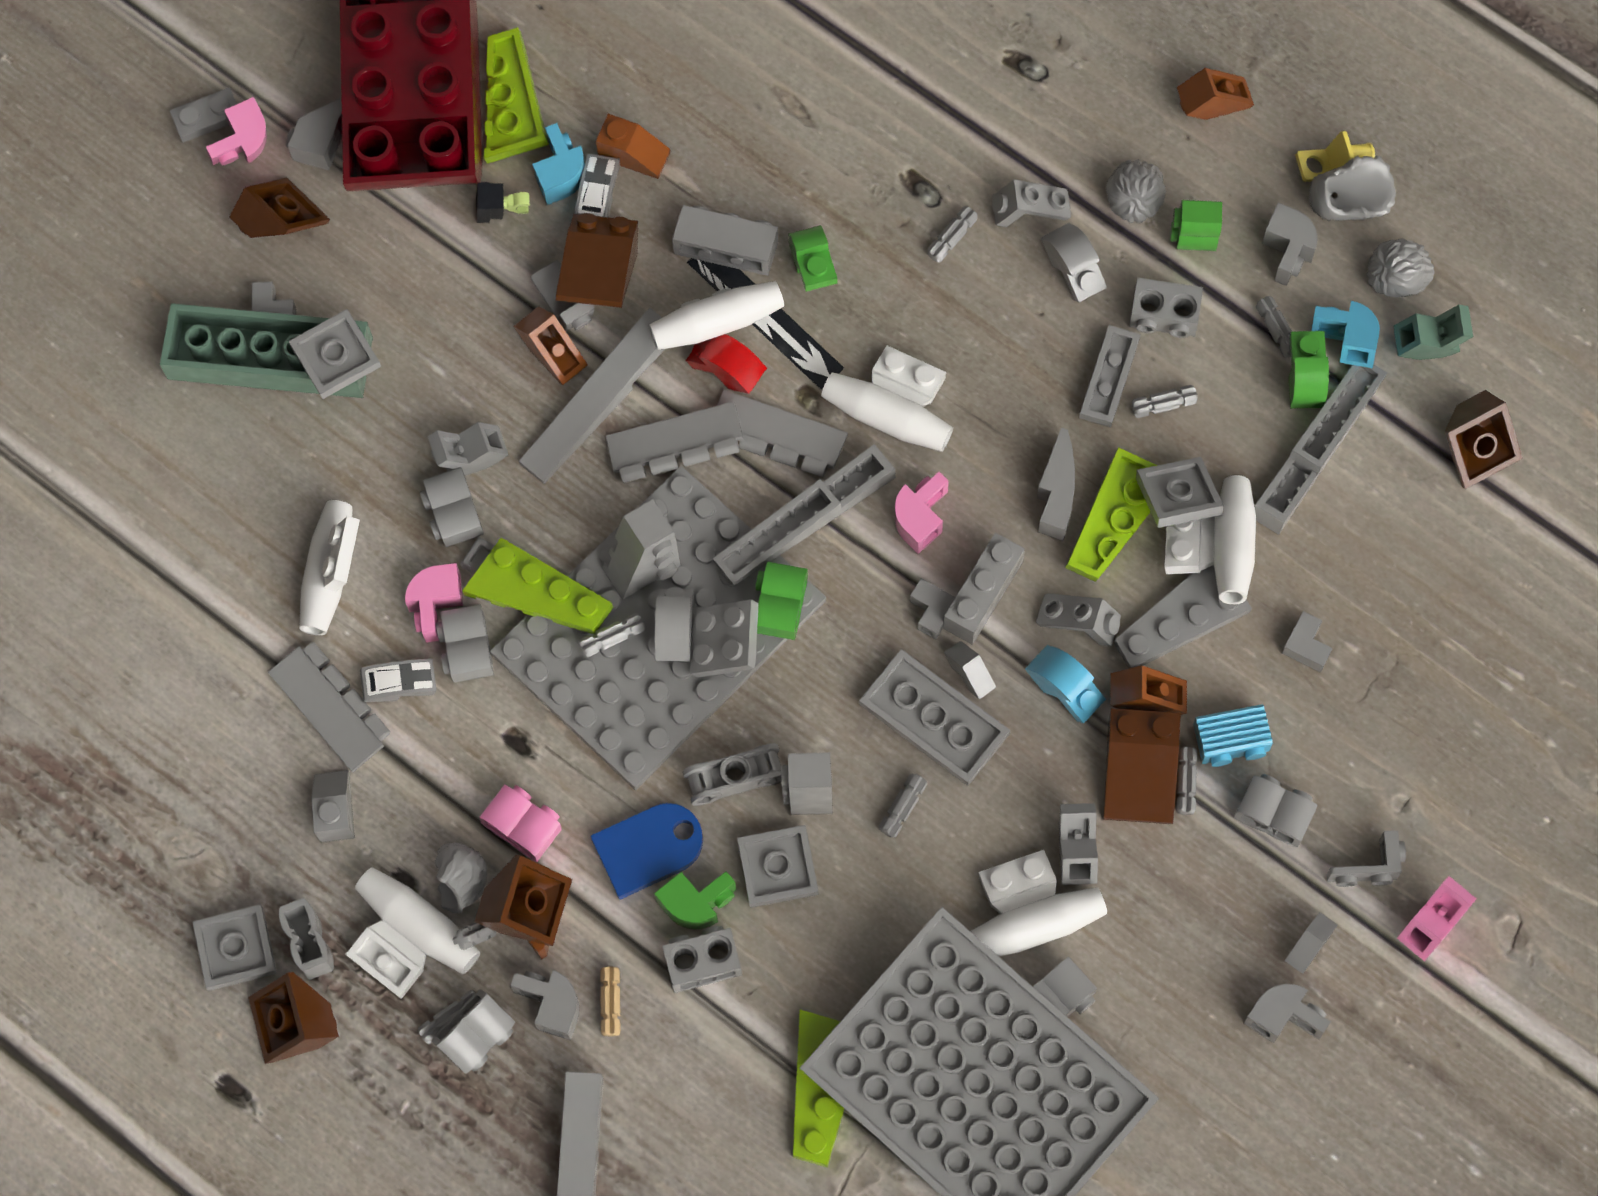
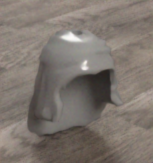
M1356 156L1345 165L1314 177L1309 188L1310 195L1308 199L1313 212L1328 221L1364 220L1381 217L1384 214H1388L1390 207L1395 204L1396 192L1394 179L1390 173V165L1385 163L1380 156L1374 158L1370 156L1362 158ZM1332 193H1337L1338 197L1336 199L1332 198Z

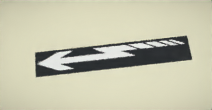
M693 258L686 262L716 291L755 285L740 269ZM782 309L752 324L821 390L832 372L839 374L844 369L835 358Z

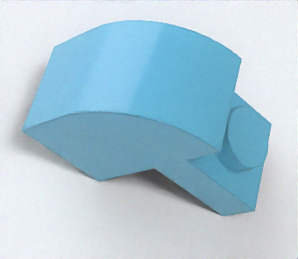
M557 123L545 127L548 144L554 156L532 164L536 181L547 205L565 199L579 189L585 166L581 145L573 148L568 133L561 134Z
M1351 301L1349 311L1339 310L1335 307L1325 308L1316 306L1312 331H1325V338L1343 341L1340 363L1373 368L1380 331L1379 322L1375 314L1368 307L1355 301Z
M1047 645L1025 668L1044 693L1058 697L1075 720L1083 724L1106 700L1092 682L1094 679L1093 675L1080 662L1061 649Z

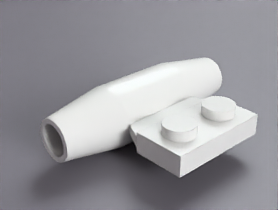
M776 281L733 289L727 288L713 293L710 297L681 304V308L649 324L657 350L697 344L747 327L783 308L784 301Z
M887 345L872 369L871 382L832 372L823 387L821 396L855 420L901 441L942 452L953 432L951 425L924 408L932 403L945 380L946 372Z
M1240 475L1229 476L1223 481L1220 499L1224 505L1222 515L1166 527V574L1200 573L1201 570L1214 565L1219 599L1226 604L1232 605L1246 601L1255 564L1256 513L1251 483L1248 478Z
M329 500L326 502L311 538L301 585L299 629L312 635H325L340 601L343 586L347 583L360 519L352 517L353 507L343 501Z
M1041 850L978 872L980 882L991 908L995 909L1000 915L974 928L970 932L996 955L1015 954L1070 935L1106 915L1107 908L1098 887L1056 894L1057 880L1045 851Z
M373 867L369 868L358 880L355 886L356 891L382 920L367 927L345 955L395 995L403 998L422 974L426 955L461 974L468 972L480 956V951L475 946L461 950L459 944L454 945L453 938L457 936L459 928L452 920L410 887Z

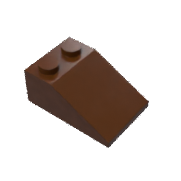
M591 213L573 214L564 248L556 301L622 308L638 254V221L628 220L625 217L595 216Z
M1111 708L1108 719L1103 820L1173 825L1181 713Z

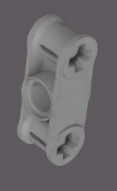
M776 743L762 745L750 751L711 762L697 763L684 769L682 772L683 776L688 779L693 797L690 799L692 805H705L724 797L781 783V763L777 754L780 751L779 745ZM731 769H740L745 776L740 780L734 781L730 780L726 773Z

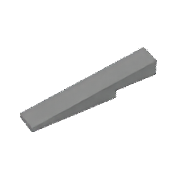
M651 308L644 313L519 460V464L543 484L551 478L633 390L632 384L665 350H657L649 324L662 318Z
M1373 365V368L1351 366L1295 445L1285 464L1256 503L1255 513L1257 522L1278 535L1281 533L1385 379L1387 372Z
M873 444L828 479L816 481L713 558L714 563L733 586L737 585L765 566L767 562H771L895 479V468L877 446Z
M566 1071L557 1196H595L604 1078L600 1073Z

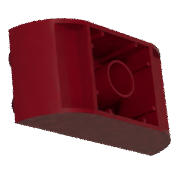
M340 0L343 185L346 191L480 183L483 150L479 32L476 0Z

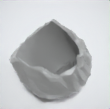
M1137 159L1121 163L1111 174L1106 184V193L1111 210L1115 215H1120L1123 220H1127L1130 223L1134 221L1136 223H1143L1147 218L1153 217L1165 200L1166 189L1163 183V174L1159 167L1154 164H1148L1146 161L1141 162Z
M1393 239L1380 243L1374 250L1368 262L1367 277L1369 278V285L1373 286L1376 293L1398 298L1417 295L1424 291L1426 286L1433 280L1435 271L1429 257V252L1424 250L1423 245L1410 240Z
M448 843L441 846L437 851L438 856L436 857L435 865L439 871L436 878L442 882L438 886V891L441 893V907L458 914L462 913L463 908L474 903L482 895L487 880V865L483 857L480 856V853L474 851L473 848L461 843Z

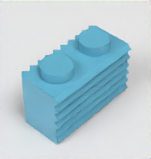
M1263 704L1195 717L1193 723L1202 764L1211 763L1213 767L1230 764L1232 759L1245 756L1246 760L1260 759L1266 756V752L1270 751L1273 744Z

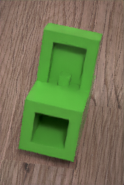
M818 225L789 233V247L797 273L801 275L805 291L837 284V275L822 226Z
M1325 331L1291 332L1289 337L1291 370L1288 377L1290 409L1322 408L1327 399L1329 383V360L1326 357Z
M727 871L700 892L680 872L656 891L654 895L656 902L672 921L684 928L698 930L708 928L718 922L717 914L713 908L717 906L720 909L734 898L733 892L737 889L734 879Z

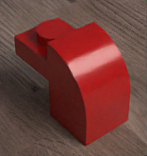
M727 334L694 344L693 350L685 360L693 369L714 373L728 389L750 394L767 369L749 348Z

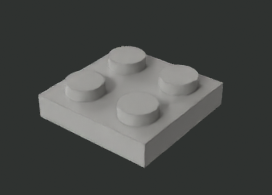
M348 309L289 341L291 348L322 399L381 367L378 358Z
M1201 457L1137 470L1136 480L1158 528L1223 514L1224 505Z
M744 600L693 609L691 675L704 677L755 669L759 603L753 600Z
M806 825L737 838L750 908L819 895Z
M261 904L192 921L204 982L208 991L277 974L264 909Z

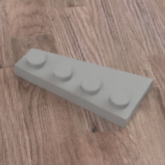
M1213 565L1201 570L1200 573H1192L1121 633L1115 639L1114 644L1128 669L1141 665L1144 666L1249 614L1252 608L1247 600L1243 603L1232 605L1226 604L1219 599Z

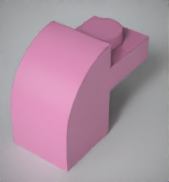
M254 97L224 110L226 119L234 134L206 147L213 165L220 163L222 166L230 164L239 158L238 154L241 152L244 153L247 162L250 163L263 151L267 139L266 124Z
M940 472L932 478L929 476L924 478L916 486V493L905 484L899 491L895 501V525L901 538L917 554L925 549L943 531V520L930 509L948 493L949 480Z
M457 563L428 567L416 574L407 587L405 603L409 612H414L416 632H422L426 643L439 641L436 623L438 622L437 609L463 606L461 574Z
M1448 876L1397 939L1425 961L1477 898Z

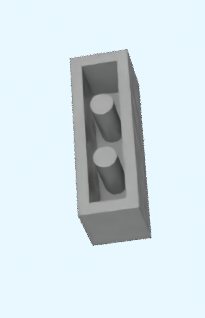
M683 205L672 238L673 251L676 255L769 276L779 242L778 227L764 220L750 221L742 219L733 213L720 214L711 212L703 206L695 205L690 207Z
M995 532L944 615L943 629L973 645L1024 561L1025 548Z
M830 752L788 754V765H781L783 801L784 804H790L791 815L833 814Z

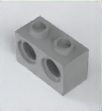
M1137 278L1129 327L1136 328L1144 333L1160 331L1167 332L1177 338L1195 337L1203 287ZM1144 304L1154 305L1157 308V310L1149 312L1144 310L1141 306ZM1185 309L1190 315L1179 316L1175 313V310Z
M723 926L710 927L705 929L701 936L690 939L689 935L676 936L668 940L669 944L662 946L674 993L742 976L731 928L723 929ZM721 945L728 949V954L724 959L714 960L709 956L710 950L715 946ZM687 954L694 958L693 965L687 969H680L675 965L676 959L681 955Z

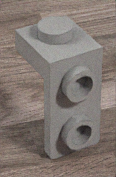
M1014 179L992 195V209L995 215L996 226L1008 227L1024 214L1064 221L1071 218L1068 190L1065 188Z
M555 260L531 276V280L564 330L567 332L574 328L576 331L592 321L591 316L594 314V306L592 304L556 301L561 263Z
M1047 593L1044 595L1036 623L1040 627L1084 631L1099 645L1112 647L1115 634H1117L1120 627L1121 615L1103 598Z
M1384 831L1379 839L1381 865L1331 867L1327 873V882H1336V885L1339 887L1355 886L1358 884L1357 881H1371L1372 885L1375 886L1392 884L1393 880H1397L1402 872L1401 862L1406 860L1405 842L1399 841L1398 831Z

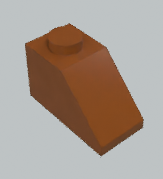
M1204 68L1176 87L1180 96V106L1186 113V116L1208 120L1254 106L1245 77Z
M611 114L607 115L596 139L598 155L620 159V166L659 179L671 152L670 148L639 124Z
M540 306L513 326L530 352L561 385H564L588 366L556 316Z
M1143 665L1110 673V706L1127 710L1187 714V681Z

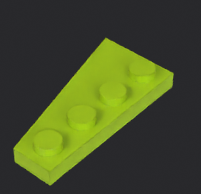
M516 27L488 36L486 73L488 76V91H486L487 121H485L486 148H484V160L487 164L549 145L521 31Z
M1118 447L1065 566L1066 569L1094 582L1099 579L1150 514V509L1136 480L1137 470L1158 465Z
M502 537L462 590L464 596L476 599V597L503 608L507 606L521 610L523 614L533 617L541 616L551 619L553 623L593 635L613 609L612 602Z
M800 1009L793 1158L828 1167L845 1108L803 1072L800 1067L841 1021Z

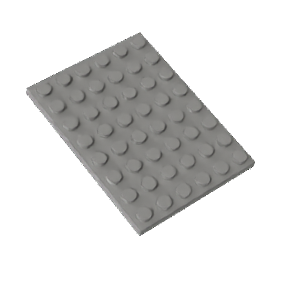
M682 466L641 504L643 505L654 499L675 531L681 566L677 568L678 570L674 575L665 580L657 579L622 600L602 569L603 563L611 560V556L608 553L610 547L617 546L618 544L615 535L619 526L568 575L569 578L612 602L613 609L598 630L619 620L624 622L626 621L625 617L638 613L645 625L643 632L634 636L631 633L628 635V639L605 650L602 647L598 649V653L586 657L580 647L579 640L590 633L553 623V620L541 616L533 617L526 615L490 650L491 655L635 791L788 640L757 634L756 664L753 670L696 677L690 674V662L655 661V607L659 589L671 587L693 589V609L744 600H753L758 603L761 591H756L757 576L759 570L765 571L766 565L735 586L726 578L714 563L713 558L752 529ZM781 555L771 561L772 563L792 566ZM808 580L798 629L826 602V596ZM692 610V619H691V621H692V626H693V610Z
M943 907L938 910L800 1067L803 1072L942 1196H1075L1159 1099Z

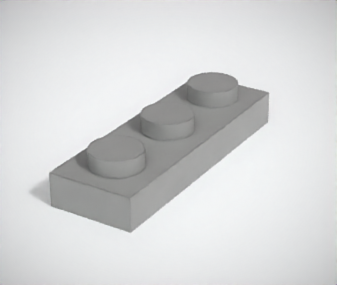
M1111 325L1108 326L1080 411V419L1112 427L1141 334Z

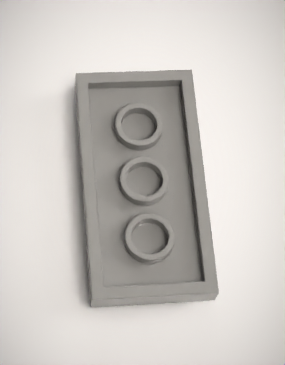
M902 649L859 700L860 706L967 786H969L1010 735V730Z

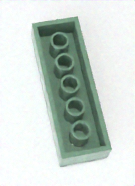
M171 303L160 366L168 380L319 394L291 348L289 341L330 318ZM355 321L368 344L372 347L373 336L368 322ZM367 375L331 395L363 398Z

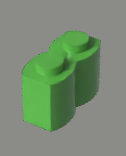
M1182 200L1180 208H1174L1170 241L1176 242V250H1217L1222 227V201Z
M767 562L765 571L759 570L756 591H761L758 601L757 634L795 640L807 586V568Z

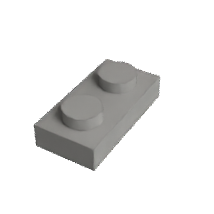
M229 87L170 110L180 138L184 143L228 126L229 123L224 110L237 103Z

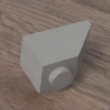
M341 98L298 118L295 128L289 130L286 139V146L290 151L293 161L330 170L342 139Z
M349 770L315 774L311 800L314 833L321 843L355 838Z

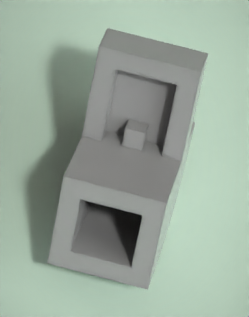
M1280 203L1277 204L1262 243L1284 252L1277 270L1275 282L1287 286L1291 275L1298 277L1304 261L1312 262L1317 246V231L1312 221L1302 212Z
M1067 223L1041 237L1052 267L1062 271L1075 301L1081 302L1107 288L1097 264L1100 259L1089 239L1078 227Z
M477 422L460 434L437 430L428 436L432 448L431 453L437 466L445 467L447 471L461 467L464 476L487 469L509 456L500 428L496 425Z
M679 587L659 589L655 607V661L690 662L693 589H682Z
M1095 803L1060 804L1059 854L1062 885L1097 884L1098 854L1096 846Z
M555 970L552 971L549 983L545 982L546 978L534 972L526 971L525 975L515 973L510 985L513 992L542 1002L534 1023L537 1030L571 1041L578 1022L580 1006L570 981Z
M1281 984L1268 989L1259 998L1244 1024L1274 1043L1288 1021H1291L1318 1040L1331 1021L1325 1018L1327 1014L1318 1006L1312 1003L1305 1005L1301 1002L1308 991L1306 988L1295 984Z

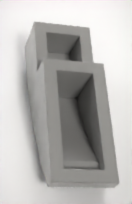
M1061 428L1040 481L1037 499L1047 502L1040 519L1038 533L1064 541L1070 522L1075 491V464L1068 430Z

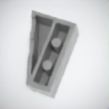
M654 499L623 516L615 535L618 544L617 546L610 547L608 553L611 556V560L604 562L602 569L622 600L657 579H668L677 572V568L681 564L675 531Z

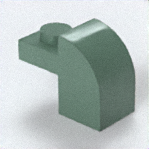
M1460 304L1437 317L1415 313L1393 326L1398 357L1415 360L1444 358L1460 352V344L1474 337L1469 306Z

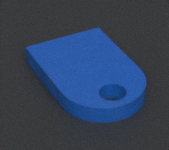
M671 803L656 805L590 836L619 900L686 870L697 860L703 846V834L698 819L685 807ZM687 823L693 827L694 832L689 839L680 840L674 835V830L679 824Z

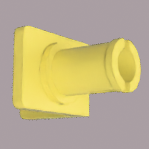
M1341 131L1326 149L1298 151L1295 156L1302 180L1304 182H1312L1313 178L1319 174L1339 168L1356 156L1360 158L1364 156L1374 158L1375 150L1371 143L1351 145L1347 131ZM1314 158L1318 160L1322 165V171L1320 173L1312 172L1307 167V159Z

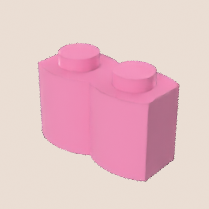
M504 784L481 814V824L510 843L525 856L538 862L562 830L561 824L557 821L560 817L545 805L539 808L530 802L532 797L519 786L515 785L512 789Z

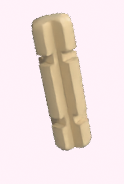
M603 967L600 970V982L603 984L600 987L601 1017H603L601 1020V1033L603 1036L613 1037L620 1034V1019H618L620 1016V988L617 986L620 983V971L618 967Z

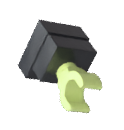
M477 183V223H490V219H503L504 209L520 214L529 213V193L518 192L504 196L503 183Z

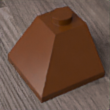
M288 178L244 187L229 216L239 226L240 231L250 238L286 235L328 224L330 220Z
M1484 390L1457 404L1445 429V434L1461 485L1464 489L1523 459L1506 402Z
M515 855L484 888L474 922L501 934L553 946L573 879L521 855Z
M287 972L248 997L265 1064L319 1049L339 1037L337 1023L330 1002L294 972Z

